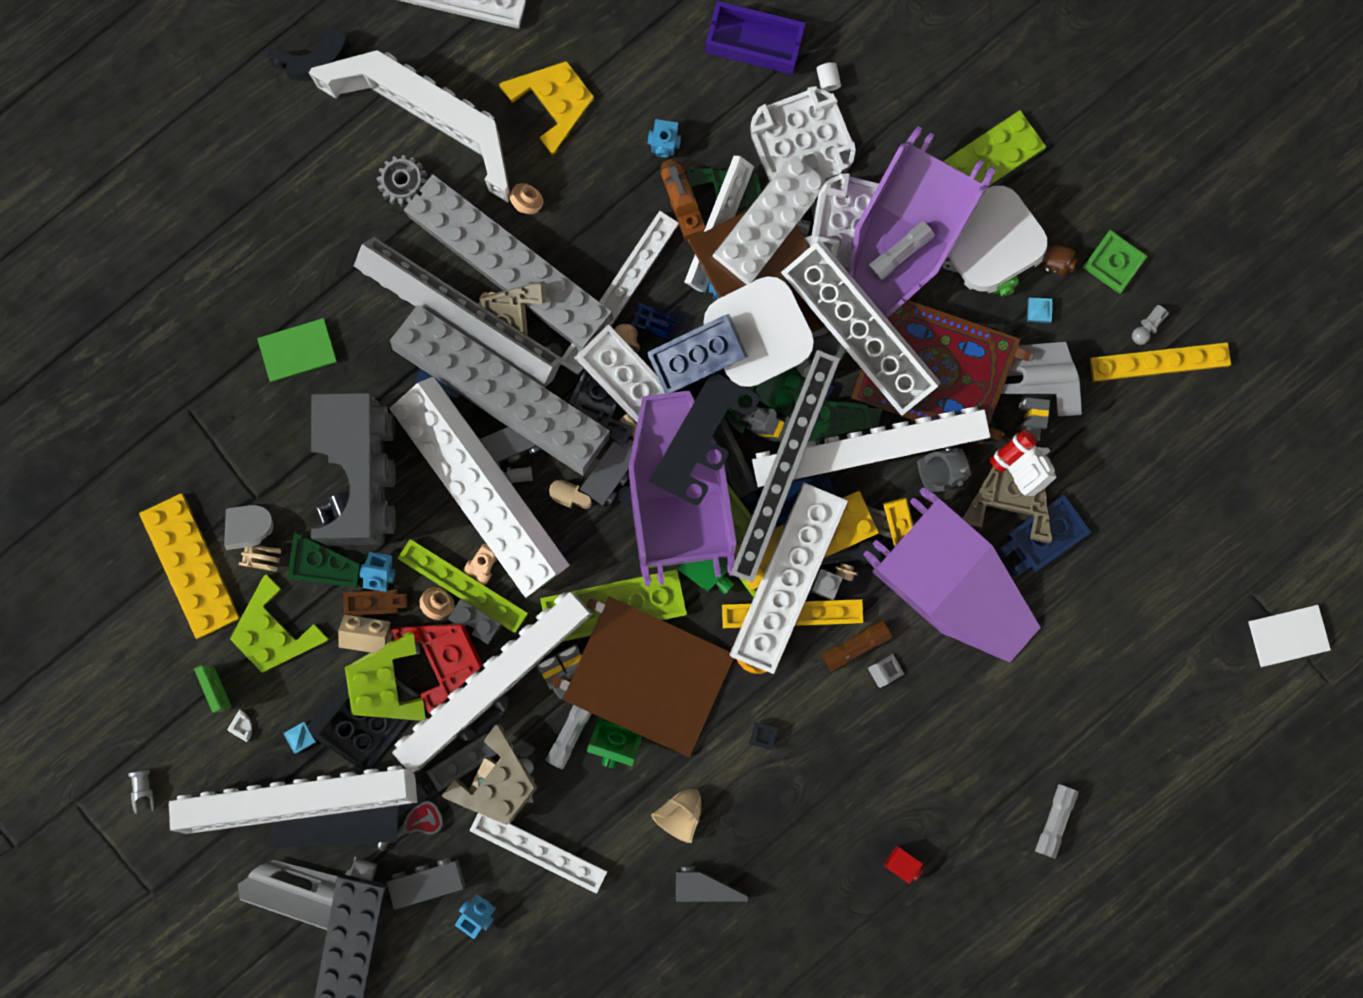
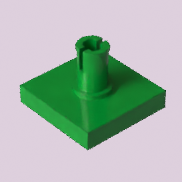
M599 717L587 752L602 756V764L606 767L609 759H611L609 768L616 767L617 762L632 766L642 736Z

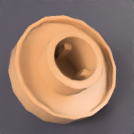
M517 184L510 192L511 203L519 212L535 214L543 205L542 195L528 184Z
M436 587L427 589L419 601L423 613L434 620L441 621L447 619L455 607L451 595L447 591Z

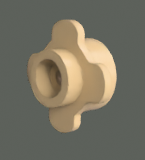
M841 563L840 567L835 566V569H837L835 575L843 579L853 581L854 575L857 576L858 574L853 571V566Z

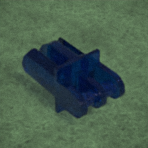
M637 303V311L633 312L634 319L629 324L645 333L648 331L669 339L671 335L665 331L672 332L674 326L668 322L676 323L677 318L656 311L654 307L651 308ZM644 310L650 312L649 317L642 315ZM640 320L646 321L645 326L639 324Z

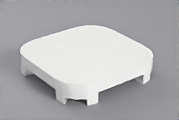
M817 86L810 87L805 92L768 106L764 104L758 108L752 118L750 127L752 140L769 181L773 179L793 153L826 181L847 172L853 163L856 151L854 142L852 143L837 106V99L833 93L830 94L826 90L818 89Z
M841 173L830 178L821 186L818 194L811 246L821 240L846 271H848L855 228L879 184L849 177L850 174Z
M992 186L987 188L948 258L963 277L965 285L970 290L975 289L991 293L997 291L999 285L1034 265L1036 267L1039 265L1046 253L1047 237L1026 205L1012 189L1005 186Z
M776 277L760 278L716 300L705 312L704 325L726 314L731 316L748 357L724 369L729 378L740 386H758L802 364L813 351L814 340L811 330L790 288L784 281Z

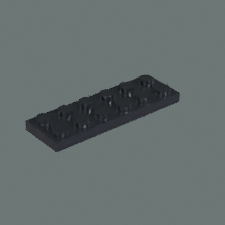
M341 873L337 876L315 998L365 997L386 884Z

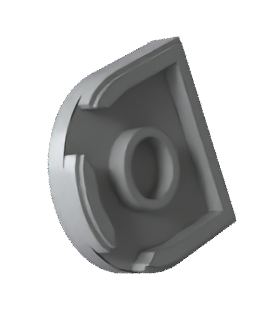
M249 505L226 509L224 542L226 550L256 546L268 534L272 533L273 520L265 508Z

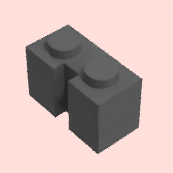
M460 599L448 618L455 624L463 623L466 630L471 626L475 629L472 635L491 645L503 626L462 599Z

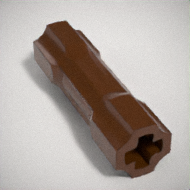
M882 620L866 629L863 633L840 646L832 648L821 656L830 672L869 649L891 639L892 635Z

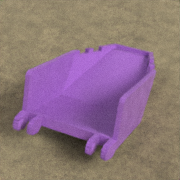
M919 126L914 130L909 139L900 145L855 228L853 248L850 255L848 273L886 318L938 273L980 203L996 170L991 167L981 183L974 179L983 166L981 160L978 161L969 176L927 153L926 150L934 138L932 133L927 135L922 148H918L914 143L921 134L922 128ZM921 221L927 223L935 234L934 238L897 266L882 281L877 279L869 269V264L892 248Z
M690 391L642 397L629 461V478L640 567L645 586H650L651 583L648 568L657 567V578L661 585L664 584L662 566L713 560L715 577H720L721 568L718 559L727 558L729 576H731V570L735 563L736 539L724 464L717 471L699 462L695 465L690 476L708 486V492L699 505H693L649 482L695 402ZM712 437V438L710 439V441L713 442L714 444H716L715 441H714V439H713V437ZM715 449L710 450L706 455L707 461L711 464L719 463L722 458L721 453ZM691 484L688 486L686 493L688 497L696 499L701 496L702 489L697 484Z
M922 488L920 493L932 503L930 508L927 510L920 501L914 498L910 501L923 516L891 552L875 540L873 545L886 558L880 563L871 552L866 551L864 556L874 567L872 572L942 634L1010 663L1040 629L1038 622L993 546L935 494Z

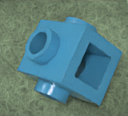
M655 119L654 131H649L648 144L651 145V151L659 157L674 156L675 148H680L681 135H677V122Z
M369 552L365 564H362L360 570V578H363V588L387 591L389 583H393L395 578V569H392V556Z
M476 895L471 902L467 899L459 910L462 915L455 926L474 939L481 929L486 931L493 922L494 918L491 915L496 908L487 900Z

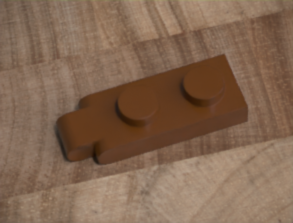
M398 590L343 593L344 615L399 613V609L408 608L407 594H398Z

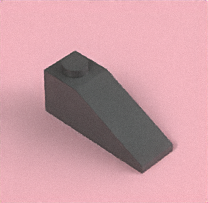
M681 866V870H676V902H748L747 894L700 870H695V866Z

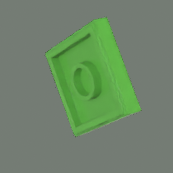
M1109 230L1082 268L1120 294L1145 261L1147 255Z
M199 666L195 668V673L212 712H226L232 709L215 667Z

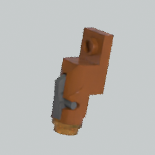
M675 159L663 162L660 174L684 239L687 241L703 233L706 227L682 165Z

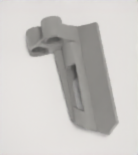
M1066 342L1018 346L1019 349L1031 352L1032 358L1030 361H1024L1014 357L1007 376L1024 375L1023 380L1017 384H1004L1001 394H1056L1058 416L1082 415L1080 376L1077 374Z
M354 857L353 865L350 870H347L346 875L372 881L377 864ZM273 860L270 863L258 866L249 874L247 879L238 883L239 899L327 930L337 876ZM280 871H284L310 880L313 887L309 891L271 877Z

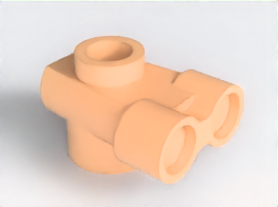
M483 544L473 560L467 562L463 572L468 576L474 577L479 583L487 584L492 576L490 570L493 563L497 561V557L487 544Z

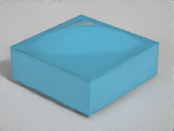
M1029 298L1027 322L1051 323L1052 299Z
M302 722L283 733L294 754L317 742L307 729L306 722Z

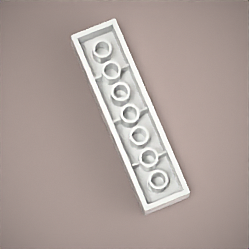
M821 240L813 244L781 272L901 415H904L939 386L940 381Z

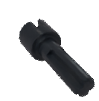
M875 540L862 541L858 544V547L845 548L823 558L820 566L852 561L863 562V565L870 564L864 556L866 551L871 552L875 558L882 562L881 553L873 545Z

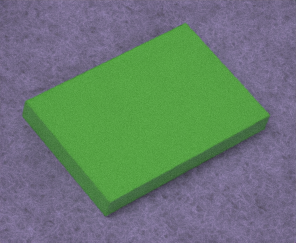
M324 318L257 338L271 383L338 363Z

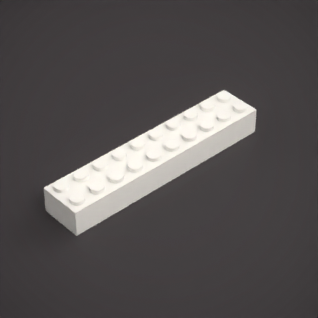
M434 377L418 382L389 408L525 597L539 590L570 566Z
M977 406L961 409L962 414L955 415L954 411L938 414L939 419L932 420L931 416L915 419L916 424L909 425L908 421L892 424L893 429L885 430V426L870 429V434L862 435V431L847 434L848 439L839 440V436L824 439L825 443L816 445V441L807 442L793 480L990 438L985 410H978ZM770 451L756 453V458L752 459L758 487L765 485L775 460L776 454L770 455Z
M562 593L554 601L556 605L552 609L546 608L536 617L539 621L534 625L528 624L519 632L521 637L518 640H510L501 648L503 653L499 657L498 655L491 657L483 665L485 669L482 672H475L466 680L468 685L454 690L448 696L450 701L447 704H439L430 712L432 715L430 719L421 720L413 728L415 732L412 735H405L395 744L397 749L392 753L410 774L421 770L451 743L463 729L472 724L499 697L512 688L563 640L593 615L591 610L587 608L575 593Z
M402 766L388 767L386 772L370 769L365 770L364 775H355L354 772L340 774L341 778L320 776L317 777V781L309 782L308 779H297L291 785H285V782L271 783L269 788L254 785L248 786L247 791H238V789L234 788L223 790L224 794L203 792L200 793V797L181 795L177 796V800L169 801L170 830L191 834L417 803L415 774H410L407 769H402Z

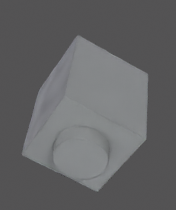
M820 569L810 592L832 601L835 598L842 577Z

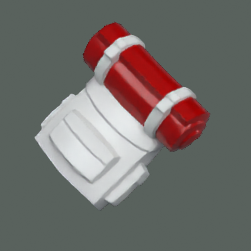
M1026 429L1016 434L1003 448L997 450L991 457L990 462L1000 472L1008 469L1021 493L1025 496H1034L1046 488L1056 478L1050 459L1045 456L1050 452L1049 448L1036 447L1037 441L1035 436Z

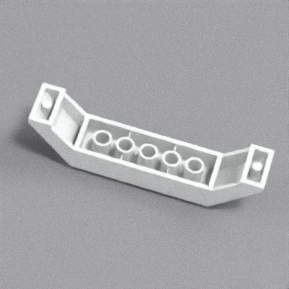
M377 50L311 68L309 74L316 86L337 99L339 94L371 88L482 155L487 170L485 181L489 191L509 203L510 188L500 137L494 117L486 111H477L474 109L475 106L466 99L462 101L457 99L455 94L448 88L444 87L441 89L437 87L434 80L425 75L424 77L416 74L417 71L408 64H404V66L396 62L397 59L388 52L383 54Z

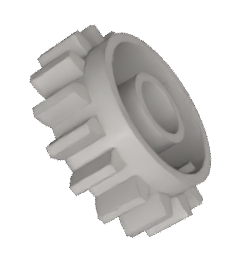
M402 155L401 159H397L394 156L393 161L390 163L385 161L386 166L384 169H379L382 176L377 177V181L381 183L378 189L380 192H384L382 196L385 200L390 198L392 205L398 201L400 207H403L404 202L407 201L409 204L416 194L419 195L421 193L420 189L427 182L424 179L427 173L425 170H422L423 166L420 162L415 165L413 157L407 160L405 155ZM401 177H407L408 180L405 184H397Z

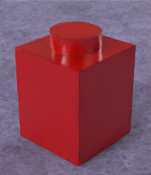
M898 846L895 847L884 863L886 868L909 884L912 880L916 881L923 871L921 869L923 864Z

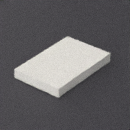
M1318 605L1248 621L1261 667L1331 650Z

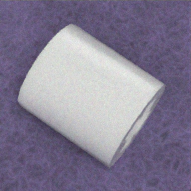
M825 63L817 67L822 90L829 92L841 87L836 63Z

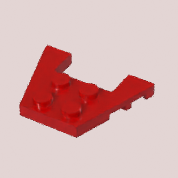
M463 623L396 627L390 631L395 641L402 638L405 633L412 632L415 643L421 642L440 685L420 694L428 713L444 702L454 690L459 688L473 673L483 666Z

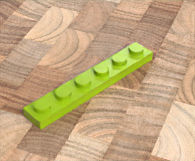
M411 539L397 558L514 633L518 631L528 615L527 612Z

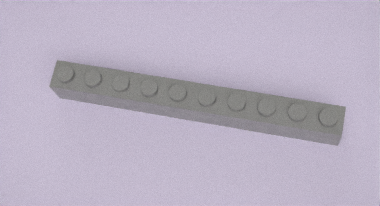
M373 237L361 245L354 267L359 269L364 275L370 276L379 282L381 286L396 293L401 299L410 302L414 306L419 305L542 387L547 386L553 381L563 360L561 357L484 309L377 238Z
M819 350L816 351L731 570V575L753 583L840 358Z

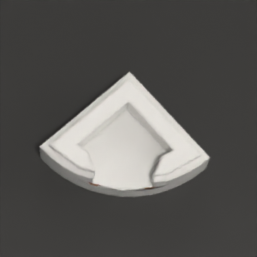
M239 710L227 730L244 741L249 742L252 735L250 718L244 711Z

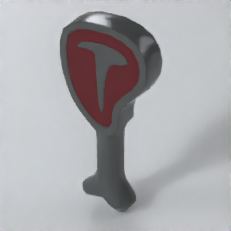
M427 800L413 807L407 814L403 825L397 828V839L414 832L428 835L438 833L443 826V816L438 806L434 802ZM390 842L378 843L377 847L379 850L384 851Z

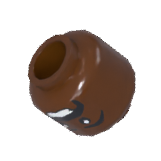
M1055 243L1052 247H1047L1042 263H1044L1046 271L1063 277L1068 271H1074L1078 259L1074 258V249Z

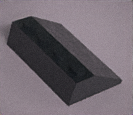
M395 676L398 703L421 698L417 692ZM345 678L307 725V729L314 738L364 772L365 770H370L409 720L353 715L347 679Z

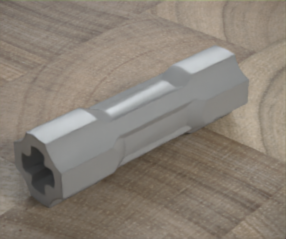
M921 221L892 248L871 262L869 269L877 279L882 281L914 252L930 242L935 236L934 232L927 223Z
M573 705L569 717L545 761L560 769H564L572 749L592 713Z
M1058 785L1048 820L1035 850L1036 852L1056 859L1061 838L1070 812L1074 808L1078 791Z

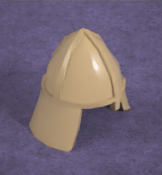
M687 789L676 794L660 809L652 813V819L672 836L686 843H692L701 814L699 790Z

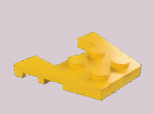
M567 61L499 84L512 103L529 90H532L557 122L556 126L540 137L541 142L552 156L557 152L560 144L567 138L570 130L594 100L593 95Z

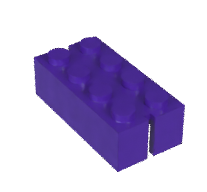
M717 1L712 17V25H710L706 40L705 53L793 75L805 23Z

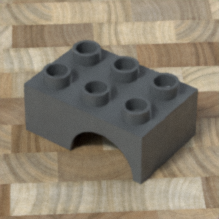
M369 393L311 394V452L328 455V463L341 465L348 476L350 484L349 500L342 514L335 521L324 527L311 529V539L328 546L385 545V534L395 533V507L388 506L387 501H384V487H394L396 480L394 459H388L387 454L384 453V441L395 440V416L393 413H388L387 407L382 406Z

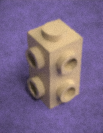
M344 615L339 628V648L375 653L393 641V636L390 632L391 622Z

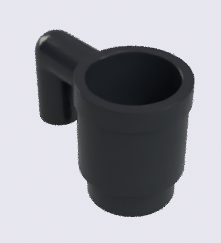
M350 491L334 495L316 506V511L322 525L331 522L327 510L332 509L336 519L342 514L347 506Z

